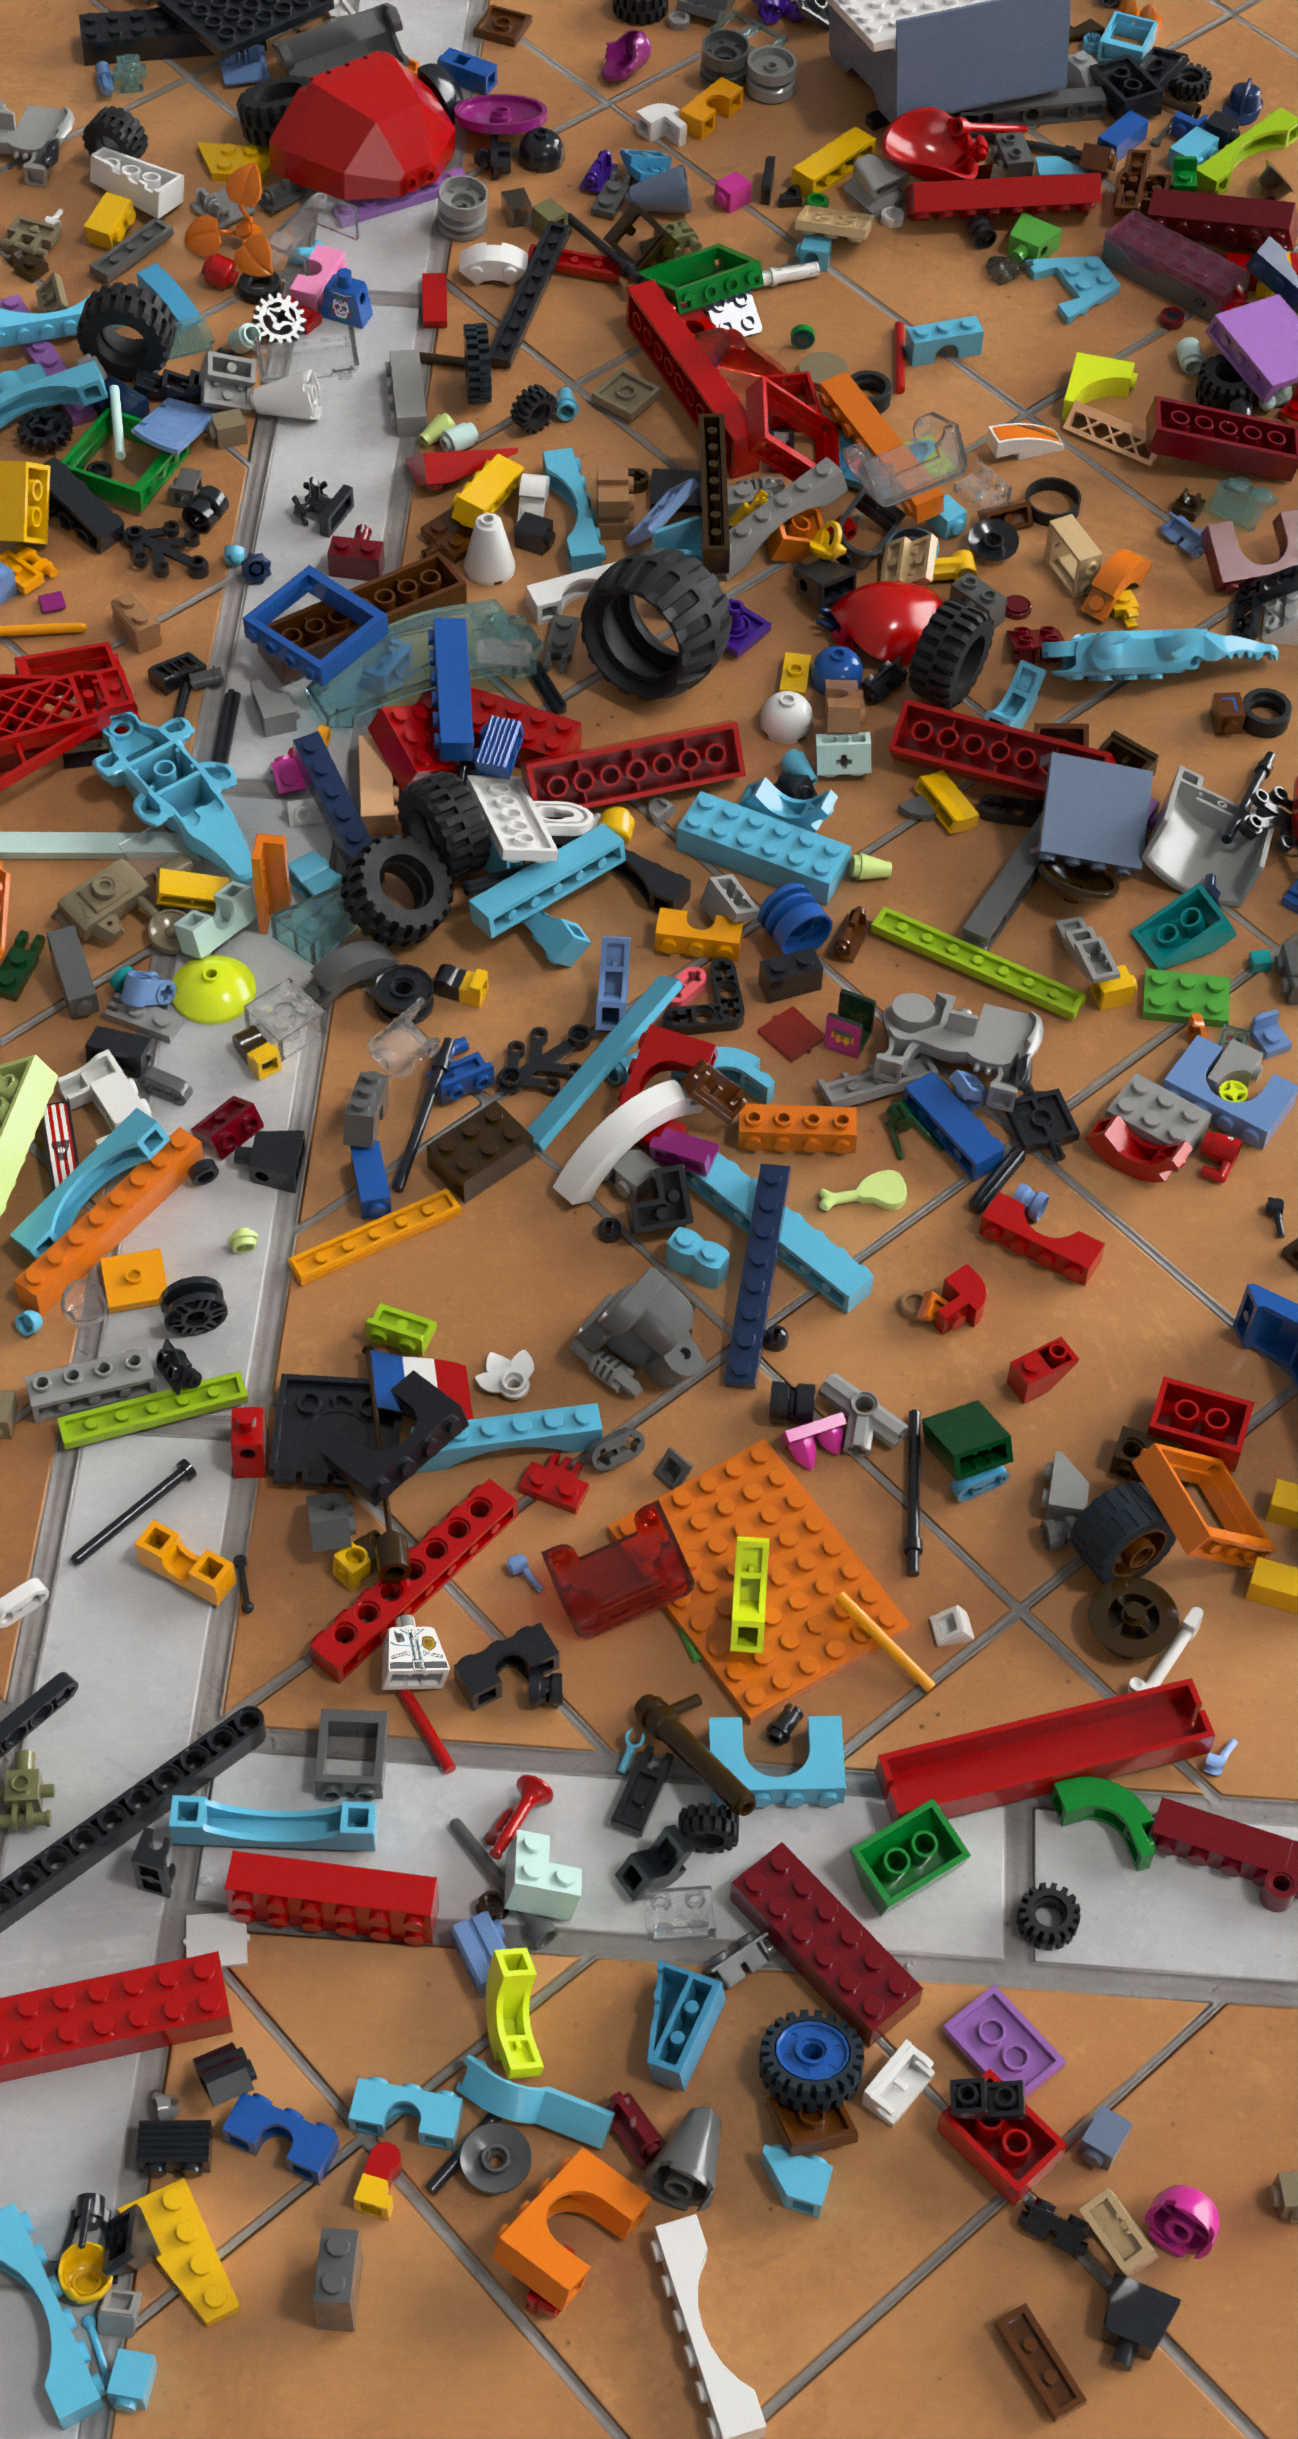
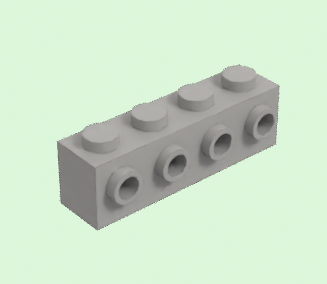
M147 1348L131 1349L122 1354L109 1357L102 1356L92 1361L68 1364L62 1368L38 1371L33 1375L24 1376L35 1424L157 1392L155 1376Z

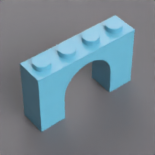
M808 1716L806 1728L808 1759L801 1769L784 1777L764 1775L749 1764L743 1749L742 1717L709 1718L707 1732L708 1749L754 1794L756 1807L762 1808L771 1804H786L789 1807L819 1804L829 1807L838 1803H844L846 1782L841 1716ZM710 1790V1803H716L719 1806L721 1804L725 1805Z

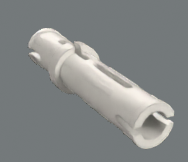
M817 261L776 269L770 267L762 271L764 281L762 286L770 285V287H775L783 282L819 277V264Z

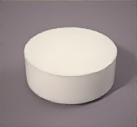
M895 206L884 208L881 211V224L887 228L902 226L904 223V211Z

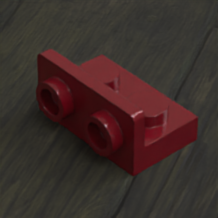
M232 1096L190 1130L194 1137L212 1145L217 1157L223 1160L235 1151L236 1146H241L264 1127V1124L254 1103Z

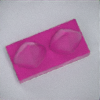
M843 1412L784 1431L779 1436L782 1447H788L798 1463L808 1470H813L816 1460L814 1438L817 1437L820 1444L826 1450L838 1455L844 1443L842 1427L847 1423Z

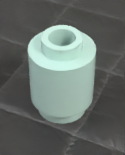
M246 323L229 334L228 342L234 352L244 354L259 345L262 334L256 325Z
M1193 337L1180 340L1175 347L1180 368L1189 375L1200 372L1204 357L1199 341Z
M462 422L442 431L440 445L445 452L463 451L474 446L475 442L478 441V431L473 423Z

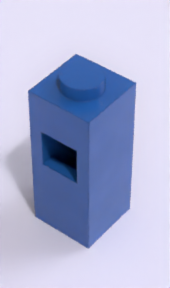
M450 47L437 60V65L450 72L459 87L481 95H487L497 85V64Z
M1130 110L1098 136L1097 145L1112 148L1118 157V163L1127 155L1128 149H1135L1146 139L1149 120Z
M379 1140L375 1141L373 1148L350 1146L351 1164L362 1219L380 1218L391 1213V1196Z

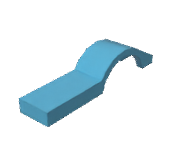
M470 2055L466 2057L464 2064L468 2068L464 2081L458 2082L456 2090L482 2109L514 2122L536 2123L601 2150L605 2146L615 2112L549 2086L538 2088L513 2083L493 2073L487 2067L485 2061Z

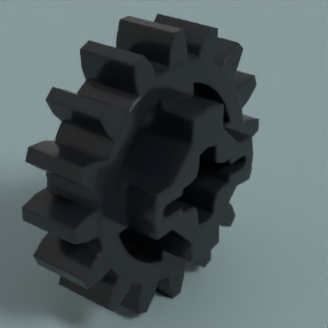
M42 407L41 411L38 412L33 409L32 415L24 414V420H18L17 434L20 444H25L27 450L34 448L35 453H38L40 449L44 450L45 454L51 449L56 452L59 445L66 447V441L72 440L71 434H73L70 417L64 416L63 411L56 413L55 408L46 411L45 407Z

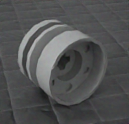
M465 175L453 176L444 180L439 186L437 225L440 232L446 237L457 241L475 240L482 236L487 227L488 189L486 185L477 178Z

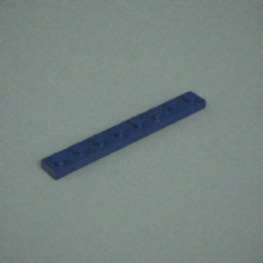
M760 1165L724 1379L725 1386L756 1389L791 1176L790 1166Z

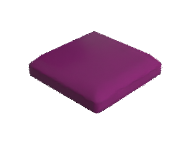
M61 591L38 596L43 613L66 609Z

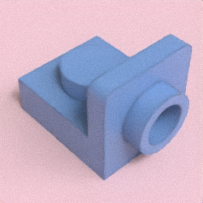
M1277 1009L1261 1012L1253 1017L1248 1034L1258 1050L1263 1053L1265 1060L1290 1051L1292 1046L1291 1041L1278 1024L1280 1013Z
M956 1069L949 1077L955 1085V1096L962 1099L968 1110L974 1114L987 1100L988 1090L975 1074Z

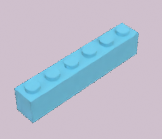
M604 823L559 848L557 861L535 862L470 899L471 921L491 939L626 861L624 839Z

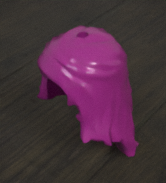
M630 30L624 33L617 41L607 42L605 54L607 61L601 70V75L608 82L626 81L645 65L651 55L652 46L644 32Z

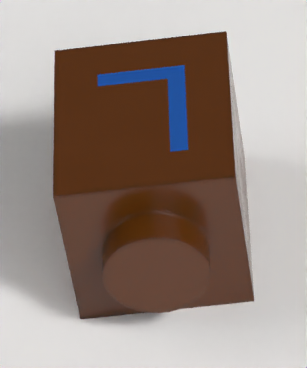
M1240 692L1213 694L1210 716L1215 735L1242 734L1246 714Z

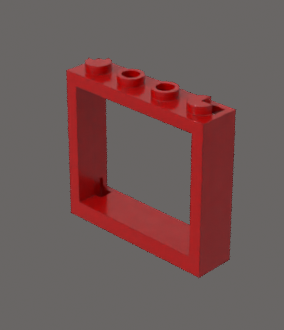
M763 375L745 390L749 454L793 482L826 457L840 468L836 423ZM768 410L815 440L816 463L769 433ZM825 424L829 426L827 430H825Z
M109 642L14 658L15 674L61 676L76 671H90L120 665L118 653L113 654ZM136 704V709H137V710L130 711V712H132V713H134L135 715H137L138 718H139V720H140V716H139V714H138V706H137V704ZM38 716L33 720V722L40 725L45 721V719ZM119 726L114 732L124 734L128 732V729L125 726ZM102 730L85 741L102 739ZM53 744L41 746L40 748L46 749L52 746Z

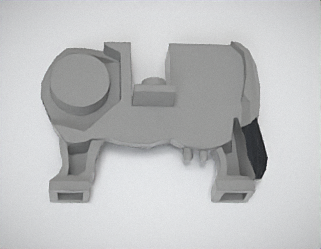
M0 101V154H13L14 158H18L20 155L24 160L31 157V160L23 165L26 185L41 188L47 187V177L52 167L58 162L59 147L72 129L75 121L74 114L67 107L61 110L28 105L18 126H16L15 113L6 108V101Z
M937 992L935 1002L916 993L901 994L885 1009L882 1019L889 1041L888 1050L876 1056L873 1071L875 1079L897 1084L900 1081L901 1073L905 1072L908 1064L921 1053L949 1063H970L974 1066V1072L982 1069L986 1075L992 1073L995 1080L991 1081L986 1101L987 1106L1008 1112L1013 1111L1017 1091L1024 1090L1031 1083L1032 1057L1041 1045L1044 1033L1042 1020L1036 1013L1030 1011L1029 1014L984 1003L978 1022L979 1016L973 1015L970 1010L965 1008L954 1010L956 996Z

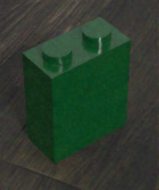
M979 1400L922 1419L926 1447L956 1481L1014 1462L1011 1435Z

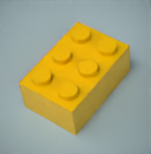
M0 460V541L48 545L49 465L26 461Z

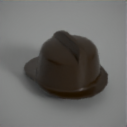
M1266 160L1267 166L1258 179L1262 187L1261 195L1264 197L1271 196L1273 199L1279 200L1288 193H1293V189L1282 173L1270 161Z

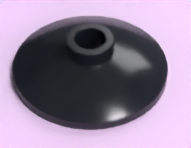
M985 519L977 522L970 529L968 544L971 550L980 558L988 561H1002L1016 553L1019 547V535L1014 527L1005 521Z

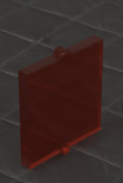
M794 1006L778 1016L774 1015L771 1021L758 1029V1034L790 1063L805 1053L810 1054L812 1049L822 1043L825 1038V1034Z

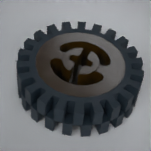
M464 324V362L468 403L492 402L491 362L487 324Z

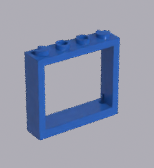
M310 565L243 617L245 637L251 643L257 644L269 655L277 657L289 668L297 670L306 679L312 680L321 687L327 685L389 634L386 613ZM308 592L362 626L321 660L267 626Z

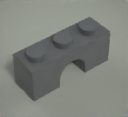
M376 1071L360 1072L344 1113L343 1145L373 1148L378 1135L379 1119H384L388 1108L389 1075H383Z

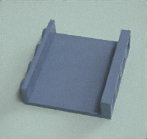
M1056 752L1042 755L1040 767L1048 768L1040 839L1039 846L1031 848L1029 854L1039 856L1038 860L1044 862H1055V859L1063 860L1066 866L1079 867L1081 864L1089 865V869L1093 871H1106V868L1112 869L1114 874L1121 876H1130L1131 872L1142 870L1143 859L1141 857L1145 846L1153 771Z

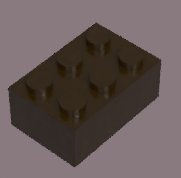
M496 1100L427 1145L428 1168L464 1203H467L534 1158L533 1136Z

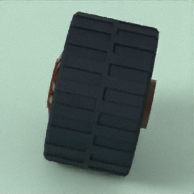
M1140 1482L1120 1484L1104 1492L1081 1512L1070 1532L1072 1547L1102 1584L1120 1577H1141L1148 1573L1169 1553L1176 1541V1536L1148 1489Z

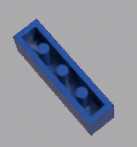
M932 1071L905 1086L903 1101L906 1102L916 1118L938 1140L947 1154L973 1182L996 1169L1003 1160L1005 1149L1002 1142L990 1134L982 1120L976 1118L968 1110L965 1102L951 1092L948 1084L943 1079H939Z

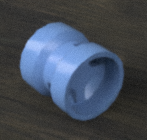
M1021 1183L1013 1195V1199L1025 1204L1024 1213H1027L1028 1218L1035 1222H1038L1043 1215L1050 1198L1048 1194L1042 1191L1035 1193L1031 1186L1025 1183Z

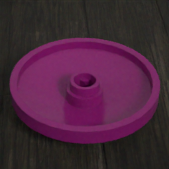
M511 94L481 95L459 102L454 108V119L459 126L475 132L495 135L516 134L531 131L544 125L547 121V107L542 102L526 96Z

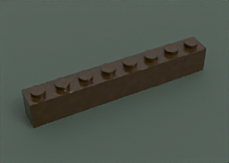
M699 414L698 449L703 566L711 574L729 573L730 538L724 414Z

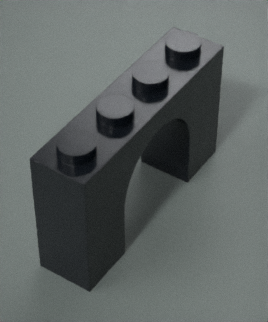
M414 1370L390 1390L399 1409L416 1422L412 1434L403 1443L387 1450H371L362 1446L345 1431H342L320 1450L329 1470L375 1507L469 1426L461 1405Z

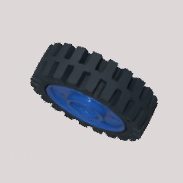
M808 2009L800 2010L799 2017L796 2016L794 2011L787 2013L786 2021L779 2017L775 2020L774 2026L770 2024L767 2028L760 2046L759 2074L765 2089L769 2088V2093L774 2099L780 2096L781 2104L788 2106L792 2101L793 2109L801 2111L803 2105H807L808 2112H816V2106L820 2105L822 2112L830 2110L831 2103L836 2108L842 2106L844 2099L849 2101L853 2097V2093L857 2092L863 2074L864 2049L861 2038H857V2031L853 2027L848 2029L847 2021L841 2019L836 2023V2015L832 2013L823 2018L821 2010H815L814 2016H809Z

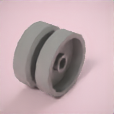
M767 45L754 49L748 55L745 88L749 96L754 100L768 104L782 103L793 96L797 71L795 54L781 46Z

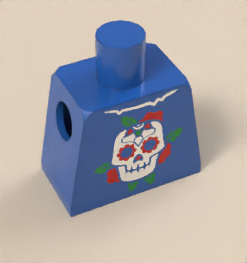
M339 269L336 274H333L324 288L321 307L322 317L363 329L373 315L366 283L352 278L350 269Z

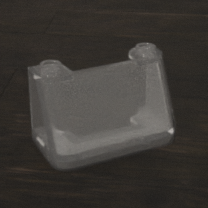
M930 412L915 421L913 426L915 440L872 457L867 447L862 444H853L842 449L847 466L877 504L889 507L959 478L965 473L968 463L959 424L935 412Z

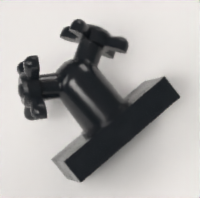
M310 477L309 482L303 483V487L309 490V494L305 496L306 503L300 504L296 495L292 497V501L295 504L293 514L301 518L304 526L309 525L306 518L307 513L312 512L319 515L320 535L330 538L354 508L353 487L343 484L335 496L329 498L327 494L323 493V489L327 487V482L322 481L319 484L317 478Z

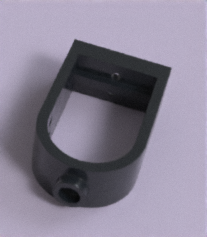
M865 484L838 521L842 530L840 544L846 548V553L835 560L840 564L857 570L869 567L887 544L906 514ZM854 508L887 531L875 550L861 551L853 547L845 538L843 525ZM834 529L830 532L829 545H831L834 539Z

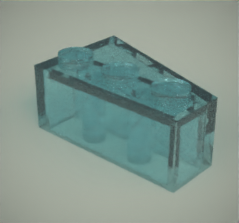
M341 883L270 915L272 937L315 965L359 927L357 924H352L349 919L351 917L350 913L344 910L342 903L345 901V898L340 896V887L343 884Z

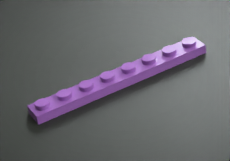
M19 294L0 300L1 309L30 313ZM49 340L21 344L32 364H40L47 376L68 369ZM59 404L66 416L70 417V422L74 427L97 418L96 411L91 404L87 406Z

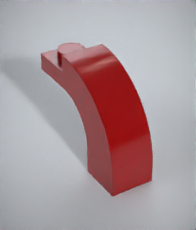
M1119 1115L1098 1119L1084 1138L1091 1148L1110 1166L1135 1179L1146 1182H1165L1172 1171H1177L1185 1165L1186 1158L1193 1149L1186 1140L1166 1145L1146 1142L1135 1135Z

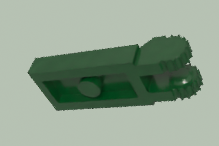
M23 930L18 933L15 938L14 947L11 946L0 966V997L18 1001L39 962V956L45 944V936L37 934L31 944L30 951L24 949L29 940V933Z

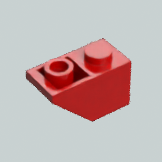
M1061 1336L1011 1361L1007 1383L1021 1402L1026 1404L1049 1392L1078 1363L1079 1358Z

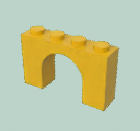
M1277 1479L1268 1507L1266 1521L1298 1530V1484ZM1257 1557L1245 1599L1298 1614V1567Z

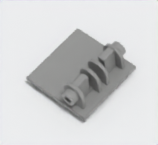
M199 187L195 190L196 201L191 203L190 207L201 216L210 215L215 217L218 221V229L244 218V215L238 208V203L229 200L226 187L212 194H209L206 188ZM243 205L249 215L256 212L254 207L249 208Z

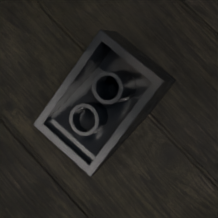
M1130 55L1090 65L1091 75L1096 85L1102 86L1107 99L1106 107L1116 121L1130 110L1146 119L1161 115L1165 90Z

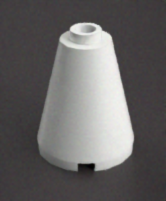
M305 369L254 389L253 394H250L251 407L258 414L319 420L322 406H317V398H321L315 372H312V369Z
M485 513L477 517L464 560V571H466L469 580L478 585L488 587L494 586V582L502 581V584L513 577L515 572V560L501 518L492 513Z

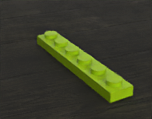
M237 1371L202 1380L197 1388L182 1387L179 1395H176L171 1388L57 1418L65 1450L237 1406L249 1401L241 1372Z

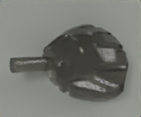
M993 256L986 263V269L992 281H995L998 285H1004L1016 279L1021 274L1020 270L1035 264L1033 259L1018 265L1017 261L1012 258Z

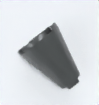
M705 2106L690 2109L646 2170L644 2177L645 2185L649 2182L652 2186L650 2193L667 2206L682 2211H687L688 2206H699L697 2211H703L711 2205L715 2194L722 2126L720 2118L713 2109Z

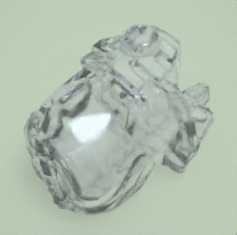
M422 997L368 1041L367 1049L369 1054L374 1057V1060L387 1072L389 1077L401 1079L404 1076H409L417 1068L414 1063L417 1061L422 1062L427 1057L433 1058L439 1052L438 1043H440V1039L435 1037L427 1041L412 1022L418 1015V1011L421 1009L420 1006L425 1003Z

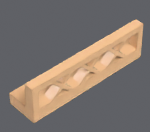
M1075 400L1063 426L1064 430L1153 467L1158 455L1151 453L1149 459L1140 456L1137 448L1144 444L1147 445L1146 430ZM1076 414L1086 418L1088 423L1087 426L1080 429L1071 426ZM1099 425L1107 427L1110 435L1101 439L1097 438L1093 428ZM1090 430L1091 435L1086 433L1085 431ZM1122 434L1128 436L1131 439L1132 445L1120 448L1115 437ZM1110 439H1112L1113 444H1111V443H1109V442H1107V441L1110 440ZM1134 449L1135 454L1130 452L1129 450Z

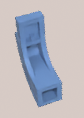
M602 935L595 1030L612 1031L626 1015L631 937Z

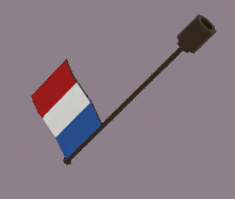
M365 1345L362 1348V1353L366 1357L377 1450H383L378 1410L407 1416L399 1409L390 1390L413 1370L461 1405L467 1420L473 1419L465 1365L442 1359L398 1356L376 1351L371 1345ZM388 1496L383 1500L386 1532L376 1538L375 1550L379 1578L385 1582L395 1583L408 1578L411 1569L407 1538L402 1533L393 1531Z

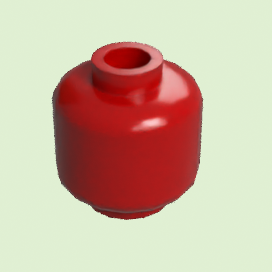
M219 253L213 254L212 257L207 256L201 270V274L204 275V281L221 290H225L229 285L234 286L239 272L235 271L236 263L234 260Z

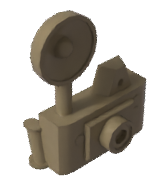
M121 858L64 895L58 901L57 909L51 914V919L57 920L62 928L74 925L78 938L80 936L84 941L94 935L110 944L125 934L119 918L136 906H139L150 918L148 938L153 947L166 954H180L182 950L173 924L187 914L176 909H165L159 912L148 900L151 894V886L129 862Z

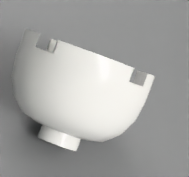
M793 691L775 693L766 700L762 707L760 729L768 734V738L771 741L780 744L798 743L799 738L805 736L806 739L813 729L812 707L807 699L799 693Z

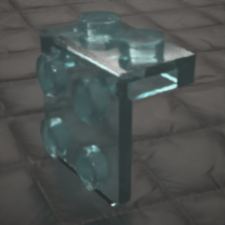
M1238 476V478L1219 481L1207 510L1252 531L1255 530L1264 507L1277 504L1279 498L1273 495L1274 491L1262 486L1257 488L1251 485V480Z

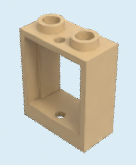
M1073 514L1049 521L1044 561L1073 599L1089 595L1093 588L1091 583L1100 570L1102 552Z
M1109 2188L1079 2209L1119 2268L1129 2278L1134 2277L1160 2257L1121 2201Z

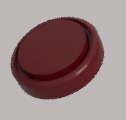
M1020 595L1006 597V617L1013 620H1022L1031 614L1032 604L1027 598Z

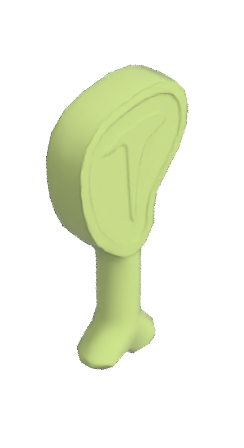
M895 1170L879 1171L866 1177L855 1190L833 1193L822 1188L819 1192V1196L822 1199L819 1207L824 1211H829L837 1204L859 1202L861 1204H875L889 1211L898 1210L905 1205L907 1187L901 1174Z

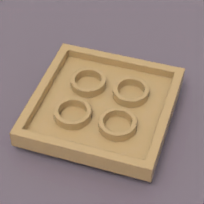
M805 205L795 221V230H801L800 233L804 235H814L816 232L822 233L824 237L830 239H837L838 236L848 237V241L861 242L862 239L866 240L873 228L875 215Z

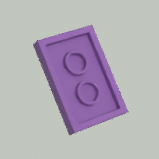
M995 1984L948 2021L942 2029V2032L982 2075L990 2068L1002 2081L1023 2080L1025 2084V2099L1059 2072L1066 2063V2060Z

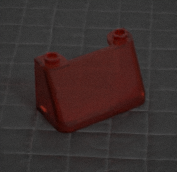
M659 1500L643 1506L635 1513L633 1520L637 1532L579 1557L576 1550L568 1544H560L541 1552L558 1597L575 1633L579 1637L590 1639L679 1600L690 1594L695 1585L693 1575Z

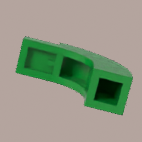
M1075 1777L1053 1784L1050 1799L1062 1827L1086 1820L1106 1823L1114 1828L1123 1838L1136 1871L1150 1868L1153 1856L1156 1853L1154 1841L1151 1835H1149L1154 1819L1137 1796L1117 1783L1096 1777Z

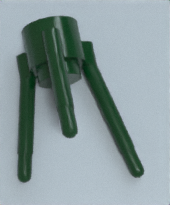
M896 1101L887 1108L886 1116L889 1120L885 1123V1126L890 1132L899 1160L903 1159V1154L896 1129L907 1131L914 1126L939 1151L944 1150V1147L916 1118L906 1102Z

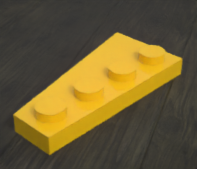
M185 2178L117 2208L118 2214L134 2204L141 2208L161 2253L155 2260L164 2273L173 2281L181 2295L206 2327L241 2312L238 2300Z

